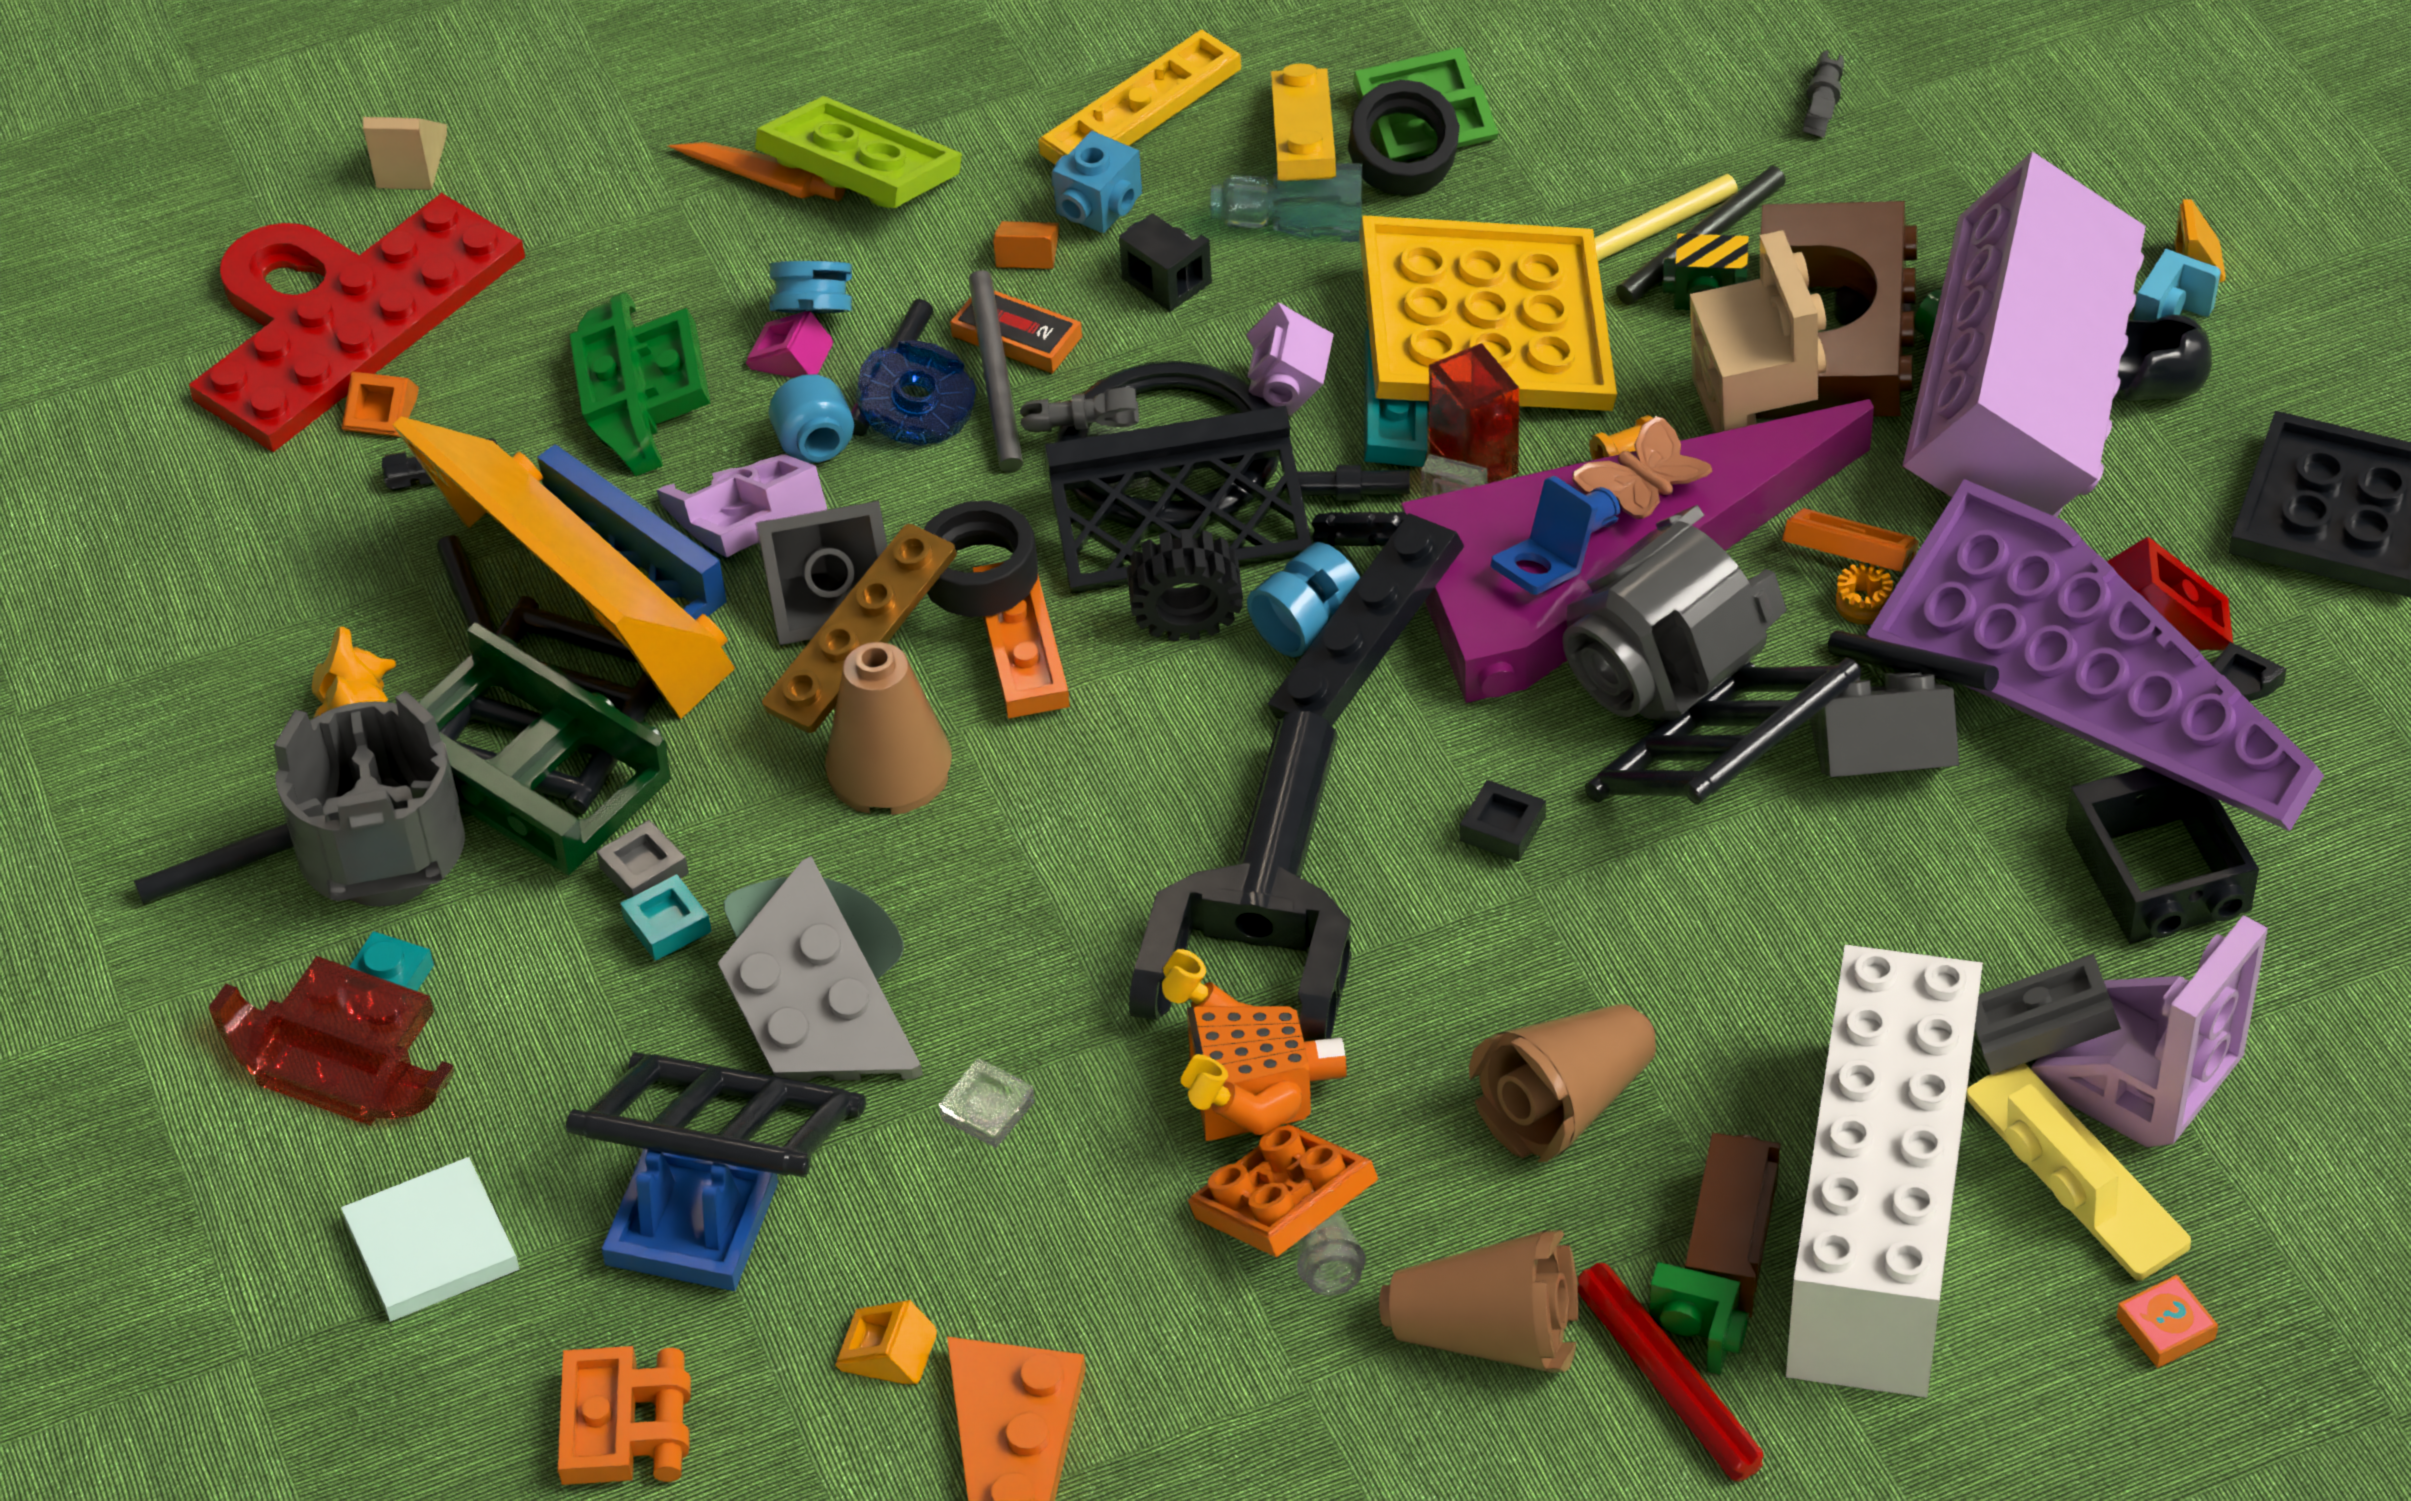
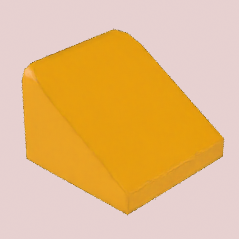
M2183 199L2182 204L2179 206L2174 240L2175 251L2218 267L2221 271L2219 283L2223 282L2226 276L2220 242L2192 199Z
M911 1300L858 1308L852 1318L835 1366L840 1371L900 1384H918L937 1336V1329Z

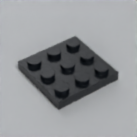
M2275 411L2231 536L2229 554L2411 597V442Z

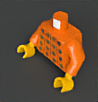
M1184 949L1176 950L1164 965L1163 973L1166 976L1162 981L1164 996L1174 1003H1184L1188 999L1192 1000L1191 1007H1187L1190 1062L1180 1077V1082L1184 1087L1189 1088L1188 1098L1192 1105L1200 1110L1206 1141L1218 1140L1248 1132L1264 1135L1280 1125L1305 1120L1311 1113L1310 1082L1346 1078V1057L1342 1038L1304 1042L1297 1010L1289 1006L1248 1005L1236 1001L1212 982H1207L1204 985L1200 982L1206 974V967L1202 960L1190 951Z

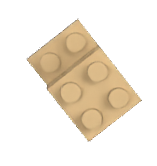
M1783 230L1760 235V279L1690 294L1692 380L1713 433L1756 424L1755 413L1818 400V374L1826 372L1825 353L1821 340L1818 337V331L1826 329L1825 310L1820 295L1818 293L1810 295L1808 291L1809 276L1803 254L1801 252H1792Z

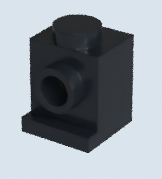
M1152 213L1140 222L1131 225L1119 236L1122 279L1169 312L1212 283L1210 240L1203 235L1192 240L1182 229L1171 226Z

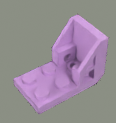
M2243 915L2226 937L2217 934L2212 938L2202 954L2198 972L2190 981L2181 976L2104 980L2121 1029L2040 1057L2032 1065L2031 1070L2061 1101L2145 1147L2174 1144L2244 1056L2268 928Z

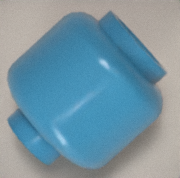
M818 374L795 377L780 386L770 400L768 415L782 449L791 457L807 463H820L834 458L843 451L852 438L854 420L840 388L829 378Z

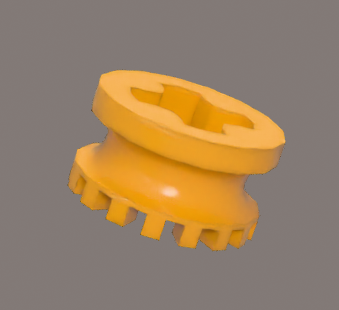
M1860 563L1859 567L1853 564L1849 566V570L1846 568L1842 570V574L1837 578L1836 609L1843 618L1856 624H1873L1893 592V580H1891L1889 573L1884 574V568L1880 567L1877 570L1875 569L1876 565L1870 564V567H1865V563ZM1866 591L1869 597H1865V601H1862V596L1855 592Z

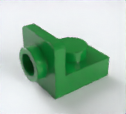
M1657 1262L1650 1284L1649 1314L1659 1326L1666 1328L1674 1334L1707 1337V1372L1721 1375L1728 1351L1740 1354L1749 1321V1313L1738 1310L1739 1281Z

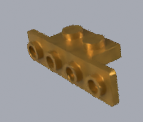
M913 524L904 525L763 698L762 704L765 711L807 733L815 732L836 707L843 666L847 656L854 649L864 644L873 642L888 643L909 614L955 559L957 552L954 544Z

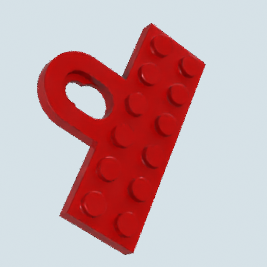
M443 193L439 194L360 255L319 230L302 224L278 223L252 230L238 238L227 249L220 264V274L229 302L237 310L263 325L264 328L189 384L192 399L195 403L257 443L275 452L348 395L352 372L377 373L524 259L525 253L522 240ZM286 267L298 272L320 274L324 277V280L318 287L309 292L293 295L274 290L272 285L265 281V278L269 272L277 268Z

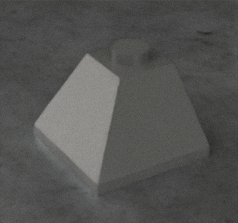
M879 501L755 522L779 645L812 639L886 549L887 541Z

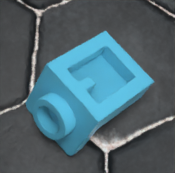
M2165 249L2138 291L2133 320H2156L2166 315H2180L2182 309L2208 317L2215 306L2221 274L2220 269Z

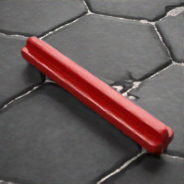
M1597 1262L1590 1269L1583 1270L1577 1278L1579 1283L1577 1286L1578 1294L1730 1479L1742 1482L1750 1475L1756 1474L1763 1466V1450L1612 1268L1605 1263Z

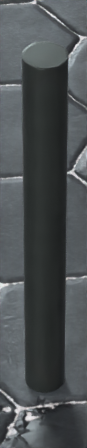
M1770 166L1684 234L1721 235L1785 184L1786 179L1783 172L1776 166ZM1677 240L1616 287V294L1621 302L1626 305H1632L1663 280L1664 258H1676Z

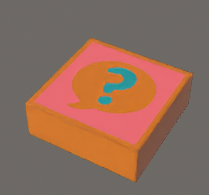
M2178 1275L2118 1304L2116 1318L2157 1368L2216 1339L2218 1324Z

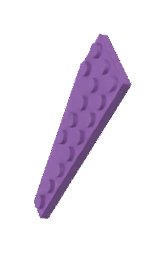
M1963 479L1866 633V636L1996 666L1999 671V680L1992 691L1966 687L2289 832L2324 777L2313 761L2266 716L2260 713L2224 675H2221L2143 596L2123 580L2113 567L2089 547L2064 520L1966 479Z

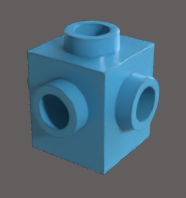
M1091 131L1068 155H1064L1058 160L1052 171L1051 183L1054 187L1056 214L1104 234L1120 216L1129 213L1136 199L1142 194L1139 150Z

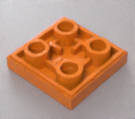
M1287 1124L1264 1134L1259 1141V1146L1235 1164L1226 1165L1216 1170L1209 1177L1208 1184L1188 1199L1195 1219L1277 1258L1379 1179L1370 1159Z

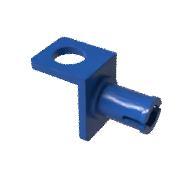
M1556 476L1545 479L1530 538L1493 555L1490 567L1534 595L1540 594L1579 575L1591 533L1601 528L1609 527L1618 521L1619 518L1614 515L1620 514L1619 501L1615 494L1604 487L1595 488L1584 495ZM1521 560L1534 561L1542 564L1547 568L1548 572L1543 574L1529 573L1520 569L1516 562Z

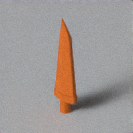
M708 142L666 145L694 159L779 189L801 199L818 195L839 201L844 196L846 188L830 186L823 181L822 177L801 168L783 166L777 162L775 157Z

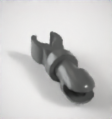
M1825 50L1819 55L1815 65L1814 77L1808 84L1807 98L1810 103L1802 129L1803 132L1820 137H1825L1828 121L1832 118L1834 107L1839 102L1842 91L1840 80L1844 69V58L1840 53L1837 60L1828 58L1829 50Z
M1129 387L1111 389L1096 395L1093 399H1085V394L1083 393L1072 395V401L1049 403V399L1033 400L1022 405L1020 409V414L1023 416L1021 425L1029 432L1052 431L1054 426L1073 424L1075 430L1088 429V423L1092 422L1110 427H1129L1139 423L1136 390Z

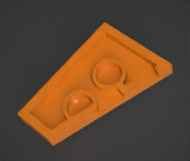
M947 1337L968 1501H1055L1086 1372L1084 1354Z

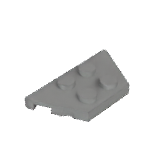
M812 856L802 860L718 962L721 974L773 1076L797 1081H810L812 1078L825 1076L834 1081L861 1080V1074L900 1073L902 1079H915L923 1075L919 1060Z

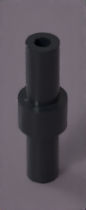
M1336 465V471H1297L1302 496L1337 495V501H1361V495L1410 494V470L1361 471V465Z

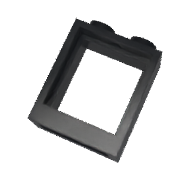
M2147 767L2071 787L2066 831L2129 944L2154 937L2166 938L2186 928L2215 920H2231L2241 913L2252 910L2259 867L2218 799ZM2182 820L2212 873L2141 892L2111 838Z

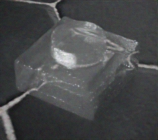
M1429 454L1421 470V498L1487 484V468Z
M977 1058L939 1103L941 1120L997 1148L1035 1103L1034 1090L1032 1085Z

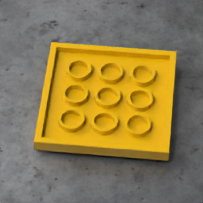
M1362 215L1359 238L1375 396L1377 399L1613 411L1617 390L1593 229Z

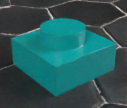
M677 874L620 903L624 921L655 961L712 932L709 915Z
M373 931L341 978L345 995L403 1013L434 966L431 951L428 948Z

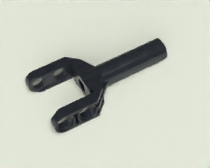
M1294 711L1284 714V717L1277 722L1238 865L1195 872L1156 893L1133 972L1129 997L1130 1016L1159 1020L1161 1016L1170 1011L1172 1002L1164 996L1162 991V981L1166 977L1163 973V967L1176 950H1187L1192 930L1194 929L1204 931V936L1240 941L1254 946H1274L1307 951L1308 946H1310L1298 990V997L1302 1003L1300 1027L1304 1042L1331 1039L1352 959L1350 951L1351 936L1349 935L1351 921L1324 890L1301 878L1338 740L1336 728L1334 729L1327 719L1307 711Z

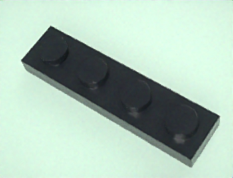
M1408 513L1267 703L1276 718L1281 720L1284 714L1294 711H1307L1327 719L1331 726L1335 724L1465 547L1456 531Z

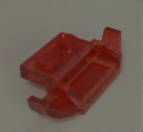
M319 956L314 958L283 1003L270 1000L262 1011L248 1003L242 997L237 987L225 984L208 1007L212 1019L235 1059L255 1077L257 1085L369 1126L372 1125L376 1118L399 1119L413 1116L428 1109L453 1078L454 1065L442 1061L435 1071H430L412 1065L408 1049L434 1013L429 995Z

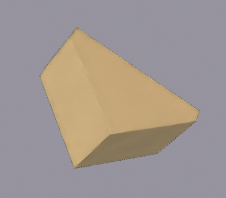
M363 117V131L376 188L432 190L447 137V124L420 118Z

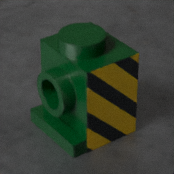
M1677 233L1676 258H1664L1663 293L1675 294L1674 309L1690 310V294L1747 282L1748 236Z

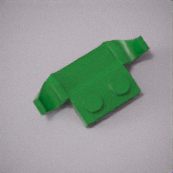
M623 291L613 295L610 299L611 301L595 306L587 311L579 322L577 331L570 333L569 336L582 416L602 444L612 448L627 464L633 474L639 476L663 466L662 457L652 437L653 434L657 433L656 424L711 404L696 322L687 307L635 327L630 316L631 313L636 312L635 303Z

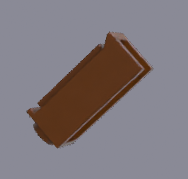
M1712 1132L1685 1269L1739 1281L1738 1310L1748 1312L1749 1317L1752 1318L1754 1292L1757 1291L1772 1207L1778 1185L1781 1143L1760 1140L1750 1135L1732 1136Z

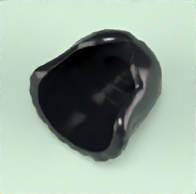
M2175 314L2166 315L2156 320H2128L2125 333L2128 336V344L2120 359L2117 375L2120 378V386L2115 395L2117 399L2127 402L2137 400L2175 401L2191 396L2203 387L2212 367V350L2206 332H2203L2202 327L2196 321L2189 317Z

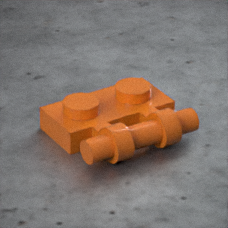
M633 1346L563 1350L558 1473L562 1485L632 1481L634 1456L647 1455L654 1458L653 1476L657 1480L673 1482L681 1477L682 1459L689 1454L690 1430L683 1424V1405L687 1404L691 1397V1377L688 1372L684 1371L685 1354L683 1351L677 1348H664L657 1353L656 1368L637 1369ZM635 1403H653L655 1405V1421L635 1422Z

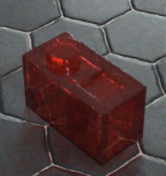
M1482 343L1429 364L1430 452L1461 489L1501 481L1519 473V387Z

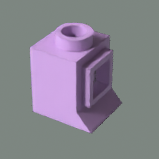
M1277 302L1246 334L1254 348L1247 376L1251 379L1249 393L1264 398L1274 407L1286 406L1288 415L1292 416L1324 384L1334 334Z

